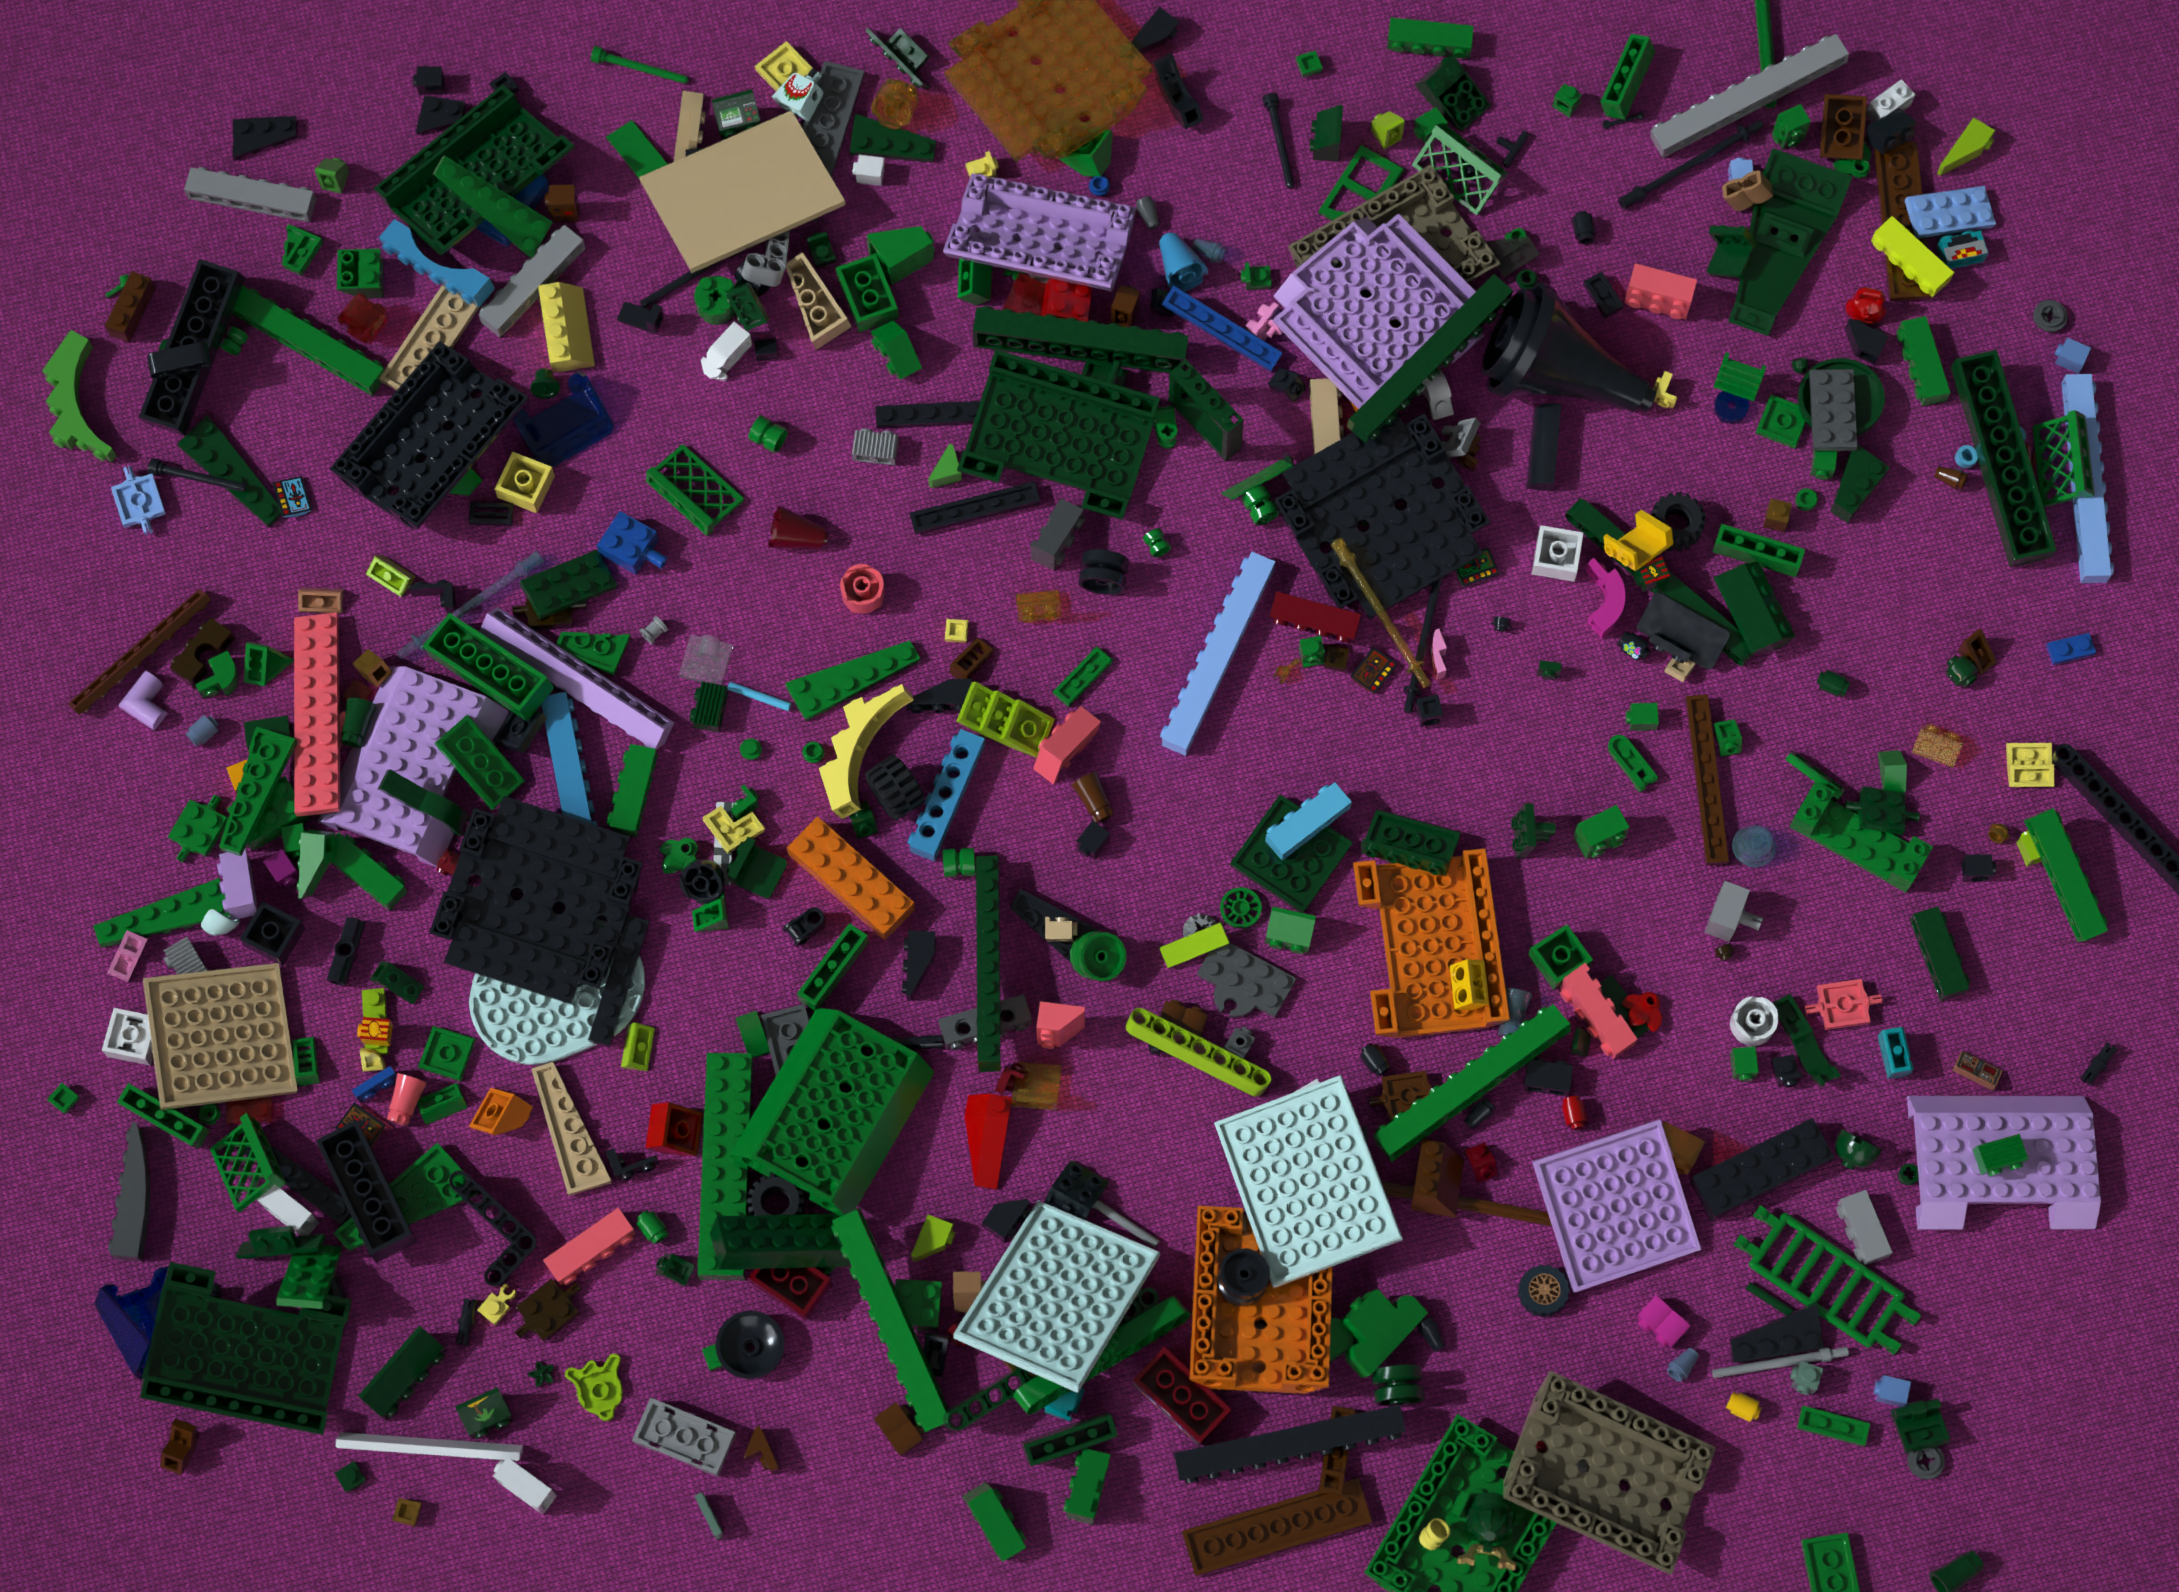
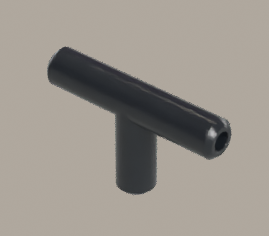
M1522 131L1515 144L1501 136L1498 137L1496 144L1509 150V153L1502 162L1504 167H1510L1528 139V132Z

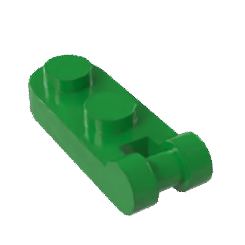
M1615 735L1609 740V754L1632 781L1638 792L1641 793L1648 784L1658 781L1655 772L1625 736ZM1641 771L1645 774L1642 779L1637 775Z

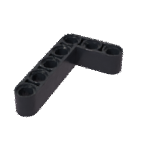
M460 1170L455 1171L449 1178L450 1188L510 1243L502 1254L487 1268L484 1274L485 1283L489 1287H500L535 1250L536 1238L467 1173ZM455 1177H464L466 1184L460 1188L454 1186L453 1180ZM478 1191L482 1194L483 1198L479 1203H473L469 1197L472 1192ZM489 1207L498 1208L499 1215L496 1218H489L486 1215ZM507 1222L514 1223L516 1226L515 1232L511 1234L505 1233L503 1231L504 1224ZM527 1237L532 1240L533 1245L531 1248H521L519 1242L522 1238ZM508 1254H513L517 1258V1262L513 1266H507L504 1263V1257ZM498 1271L501 1274L500 1281L497 1283L490 1282L488 1280L489 1273Z

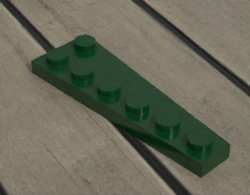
M208 415L177 443V446L210 476L246 484L247 489L244 492L228 488L224 489L268 528L282 516L277 502Z

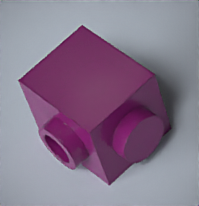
M282 849L263 861L280 888L294 884L297 880L296 878L299 877L296 869Z

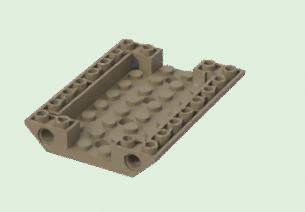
M1432 165L1427 166L1288 246L1294 263L1299 268L1353 221L1368 217L1377 227H1380L1383 223H1388L1399 213L1467 283L1500 266V262L1478 231L1472 233L1453 205L1454 196ZM1449 229L1452 235L1445 237L1441 234V230ZM1339 260L1331 262L1334 268H1340L1343 265ZM1364 289L1360 292V295L1364 298H1369L1372 296V293ZM1397 319L1389 322L1392 327L1400 323Z
M1549 1371L1533 1399L1504 1478L1503 1498L1672 1575L1687 1533L1682 1529L1695 1492L1702 1490L1716 1447L1564 1376ZM1538 1441L1546 1445L1545 1453H1540L1537 1450L1536 1444ZM1580 1460L1584 1461L1588 1466L1586 1473L1578 1469V1462ZM1620 1480H1625L1629 1484L1627 1492L1620 1489ZM1662 1499L1669 1501V1511L1662 1509L1660 1505Z

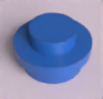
M1095 176L1089 182V190L1095 196H1104L1110 190V182L1104 176Z

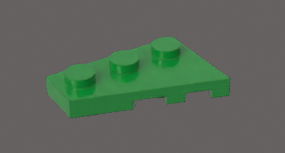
M561 632L556 645L587 666L615 675L631 635Z

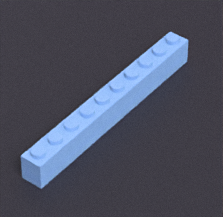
M2066 374L2062 381L2064 415L2067 416L2068 412L2077 410L2086 416L2095 493L2093 497L2086 498L2083 496L2073 499L2080 582L2107 583L2114 573L2113 562H2110L2109 557L2112 553L2111 542H2108L2107 535L2110 532V524L2106 522L2105 516L2108 512V504L2104 501L2103 496L2106 492L2105 481H2102L2101 474L2104 472L2103 461H2100L2099 455L2102 452V443L2098 441L2100 423L2096 421V414L2098 413V403L2094 401L2096 383L2095 381L2092 382V374ZM2068 422L2065 423V425H2066V431H2067L2068 428H2069V427H2068ZM2067 441L2068 452H2069V450L2071 449V444H2070V442ZM2069 461V467L2071 472L2073 469V463ZM2071 481L2072 493L2076 492L2075 483L2073 481Z
M1251 552L1249 558H1244L1240 567L1242 573L1234 578L1231 586L1234 589L1231 595H1226L1223 602L1225 608L1215 618L1214 625L1216 627L1213 632L1209 631L1205 643L1207 646L1204 651L1200 650L1196 662H1198L1195 670L1191 669L1187 681H1189L1187 688L1183 687L1179 694L1178 700H1180L1178 707L1174 706L1169 715L1171 719L1169 726L1165 725L1160 734L1162 746L1184 756L1188 753L1275 569V561L1257 553Z

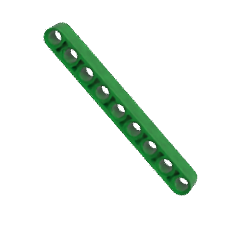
M1171 1296L1119 1327L1118 1333L1120 1338L1118 1340V1347L1114 1348V1355L1108 1354L1107 1362L1100 1357V1366L1095 1363L1085 1382L1182 1325L1190 1316L1188 1309L1176 1296ZM1037 1376L1019 1387L1013 1397L1028 1415H1031L1072 1390Z

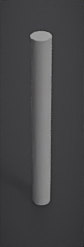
M1097 1200L1093 1208L1153 1248L1158 1245V1239L1101 1201Z

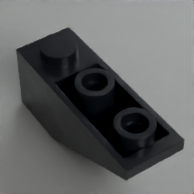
M948 679L913 696L914 700L906 705L907 711L912 713H923L924 711H933L934 713L955 711L960 713L972 679Z
M908 931V938H904V951H908L907 959H903V972L907 973V981H902V994H906L907 1001H912L935 960V931Z

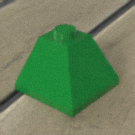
M1077 129L1059 153L1058 158L1083 176L1101 177L1111 163L1113 133L1111 130Z

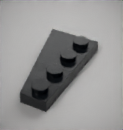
M1022 889L1019 890L1010 906V909L1044 940H1046L1045 917H1050L1052 921H1055V918L1066 917L1068 921L1077 922L1078 936H1074V941L1086 932L1099 931L1097 928ZM1048 942L1070 962V950L1073 942Z
M1814 1302L1808 1305V1307L1793 1311L1787 1316L1772 1320L1766 1325L1730 1338L1732 1362L1738 1363L1823 1349L1817 1303Z

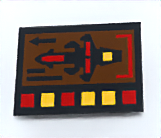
M1372 647L1350 677L1358 685L1375 694L1398 664Z

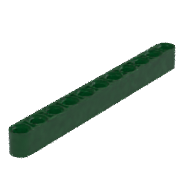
M1579 498L1565 513L1566 519L1604 552V535L1608 534L1616 540L1626 535L1582 498ZM1611 557L1634 577L1636 571ZM1668 571L1670 574L1668 584L1650 589L1653 594L1660 592L1728 630L1731 636L1722 652L1736 664L1744 666L1755 653L1751 654L1741 632Z
M1141 1288L1130 1305L1132 1309L1131 1314L1128 1317L1124 1315L1118 1327L1128 1323L1157 1304L1159 1296L1155 1289ZM1144 1292L1150 1295V1302L1148 1304H1144L1142 1301V1294ZM1017 1366L947 1411L943 1417L945 1427L950 1430L964 1429L1011 1399L1019 1387L1038 1375L1031 1377L1027 1370ZM1011 1377H1015L1018 1381L1015 1389L1009 1387L1008 1382ZM992 1389H996L999 1394L995 1402L989 1397ZM973 1401H976L980 1406L976 1414H973L970 1410V1405ZM955 1413L960 1416V1423L957 1426L951 1424V1416Z

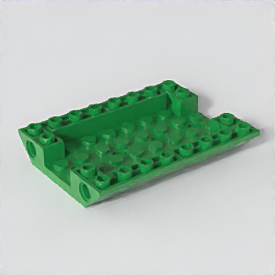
M817 1008L729 1156L767 1177H770L771 1173L778 1175L809 1192V1200L838 1216L845 1215L857 1208L934 1075V1071L918 1053L843 1012ZM869 1047L872 1049L873 1054L871 1056H864L861 1053V1049ZM844 1083L849 1084L852 1091L843 1093L839 1086ZM825 1120L830 1124V1128L822 1130L818 1127L817 1123ZM803 1157L808 1161V1165L806 1167H799L796 1164V1159Z
M1457 1414L1364 1574L1388 1592H1428L1431 1586H1438L1441 1592H1517L1557 1522L1512 1502L1516 1509V1520L1512 1527L1511 1536H1505L1502 1542L1493 1543V1546L1504 1548L1508 1558L1516 1563V1569H1499L1498 1562L1500 1558L1487 1554L1474 1555L1475 1565L1473 1566L1468 1563H1457L1458 1558L1453 1557L1451 1549L1454 1546L1462 1547L1465 1554L1471 1545L1476 1543L1483 1544L1482 1541L1475 1539L1473 1532H1467L1468 1523L1465 1518L1467 1503L1474 1496L1482 1493L1491 1492L1503 1495L1504 1479L1498 1476L1497 1471L1500 1467L1508 1468L1514 1451L1497 1442V1437ZM1463 1491L1469 1494V1498L1461 1515L1457 1518L1450 1514V1510L1457 1495ZM1433 1519H1442L1450 1528L1449 1537L1436 1550L1426 1549L1420 1543V1532Z

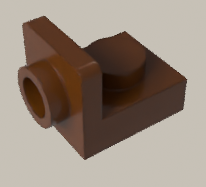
M1477 434L1473 438L1466 455L1457 457L1462 467L1472 471L1477 469L1479 461L1474 457L1481 449V446H1479L1481 437Z

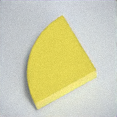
M368 1048L360 1049L363 1072L384 1070L386 1068L384 1059L376 1051Z

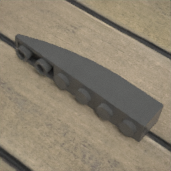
M132 1122L131 1129L128 1128L126 1134V1141L129 1143L127 1151L125 1150L123 1153L125 1168L124 1173L121 1172L119 1178L121 1192L116 1197V1208H118L117 1217H114L112 1221L114 1236L109 1241L108 1251L115 1260L142 1262L150 1213V1172L142 1129L136 1122Z

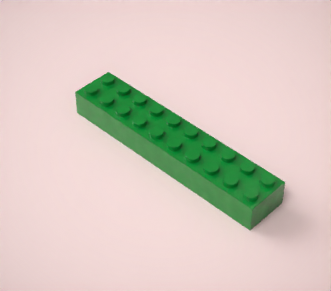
M707 1053L698 1277L700 1280L745 1281L746 1269L719 1270L710 1231L716 1216H748L747 1198H749L750 1167L732 1158L729 1154L752 1117L754 1068L752 1053Z

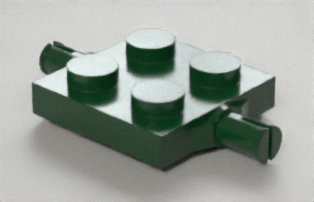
M1862 786L1859 802L1846 800L1844 809L1858 812L1860 828L1903 835L1905 831V820L1918 822L1920 818V813L1907 811L1905 793Z

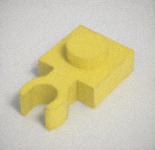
M504 1284L501 1287L498 1296L491 1293L477 1310L495 1326L510 1309L506 1302L516 1296L515 1290L510 1295H505V1290L509 1287L508 1284Z

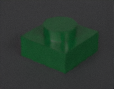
M1540 660L1537 676H1542V678L1547 680L1559 678L1562 663Z
M355 1461L334 1473L346 1494L367 1482Z

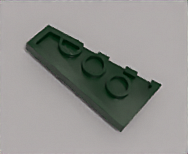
M855 114L850 155L934 163L936 140Z

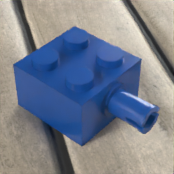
M621 511L618 512L596 545L602 557L634 575L638 573L645 560L658 566L660 569L665 566L668 560L667 556L653 549L659 541L657 532Z

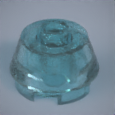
M1748 825L1741 828L1735 834L1732 843L1736 858L1748 867H1761L1768 864L1774 858L1777 849L1776 840L1772 833L1759 825Z

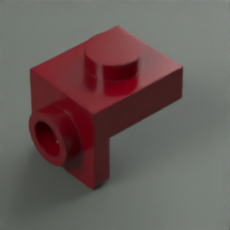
M1485 1142L1464 1150L1478 1183L1498 1175L1495 1159Z

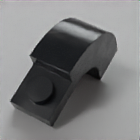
M1169 53L1152 61L1159 89L1178 123L1184 129H1188L1203 122L1204 119L1199 104L1187 91L1181 79L1174 55Z

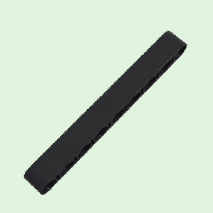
M2066 743L2058 745L2052 754V764L2179 895V856L2071 745ZM2058 753H2064L2067 756V760L2061 759ZM2074 769H2080L2083 775L2075 774ZM2089 785H2095L2098 791H2092ZM2105 801H2111L2114 807L2106 806ZM2120 817H2126L2129 820V824L2123 823ZM2136 832L2142 833L2145 840L2137 838ZM2151 849H2157L2160 852V856L2154 855ZM2167 865L2174 866L2176 872L2168 870Z

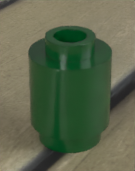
M1827 669L1825 673L1821 671L1816 683L1820 685L1818 689L1836 697L1838 695L1844 697L1851 681L1847 680L1845 676Z

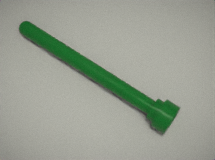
M595 45L592 50L591 62L597 64L606 61L679 83L687 84L689 82V78L685 75L608 54L603 47Z

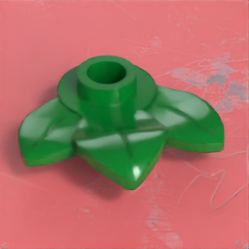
M1864 142L1862 160L1839 159L1833 163V167L1836 171L1851 174L1856 178H1864L1870 172L1868 161L1871 158V151ZM1856 167H1861L1863 170H1857Z
M682 838L679 841L671 839L664 842L659 849L661 853L666 855L662 863L663 872L665 874L674 873L679 870L682 872L690 862L696 860L695 856L698 852V845L695 840ZM688 844L690 849L685 853L683 847Z

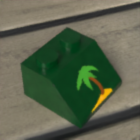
M498 1387L455 1406L468 1435L472 1439L475 1437L477 1440L489 1435L488 1431L494 1428L498 1430L510 1425L509 1421L514 1420L506 1399Z

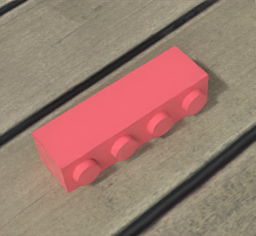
M617 1208L546 1257L543 1261L560 1286L563 1284L569 1285L577 1279L576 1275L580 1272L591 1270L596 1265L595 1262L600 1258H608L615 1252L614 1249L619 1245L624 1246L631 1242L633 1235L636 1233L620 1209Z

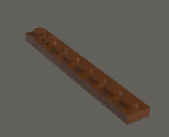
M198 589L67 703L70 708L78 715L90 710L92 704L97 699L106 696L113 685L122 682L129 671L138 668L145 657L155 653L161 643L171 639L177 629L187 625L191 621V617L197 612L203 611L207 607L208 602L211 601L210 597L201 589Z
M1708 694L1690 695L1685 697L1705 864L1706 866L1728 864L1729 858Z

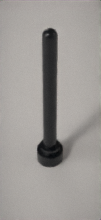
M1270 93L1262 97L1263 106L1270 113L1286 187L1292 189L1294 181L1277 111L1280 100L1277 93Z
M152 458L148 464V473L154 476L169 474L241 492L247 489L244 483L168 466L161 459Z

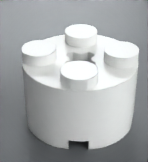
M1747 997L1739 1002L1731 1016V1031L1738 1041L1749 1047L1762 1045L1772 1037L1777 1028L1778 1012L1774 1004L1766 998ZM1757 1019L1758 1023H1752L1750 1020Z

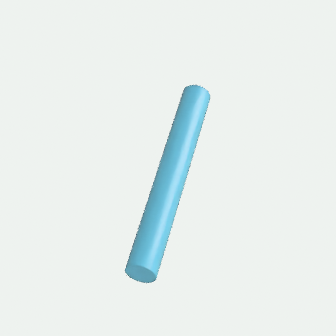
M731 681L729 682L728 690L786 711H789L791 708V703Z

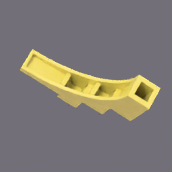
M903 684L893 687L890 691L880 696L874 697L869 702L861 697L843 707L850 728L842 730L831 737L837 759L829 761L826 765L819 768L832 811L841 819L861 810L858 798V777L863 757L871 740L881 726L895 712L914 700L912 693Z

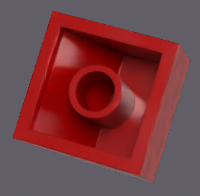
M671 1102L651 1104L645 1148L664 1154L696 1157L703 1112Z

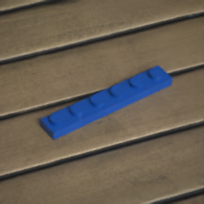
M1175 286L1172 287L1162 303V306L1269 372L1272 371L1282 354L1281 351Z

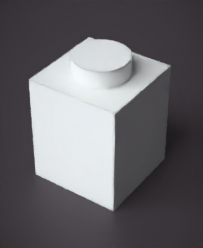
M859 155L858 162H854L853 175H856L857 183L882 186L885 169L884 158Z

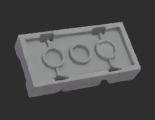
M650 1398L632 1441L649 1450L662 1453L703 1472L719 1477L736 1433ZM665 1409L674 1411L675 1415L665 1412ZM708 1425L717 1429L718 1431L714 1432L712 1430H709ZM653 1442L661 1445V1447L658 1449L650 1444ZM693 1459L703 1462L702 1466L693 1463Z

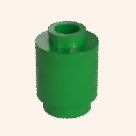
M646 1210L637 1217L639 1221L636 1225L649 1242L652 1241L656 1245L668 1236L669 1233L666 1230V1225L655 1211L649 1212Z

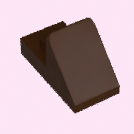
M755 1427L744 1455V1460L748 1461L763 1454V1457L759 1459L764 1470L769 1469L771 1474L780 1471L761 1427Z

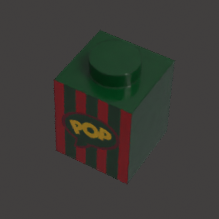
M1662 557L1649 561L1634 574L1635 582L1638 586L1641 585L1643 592L1668 584L1670 578Z

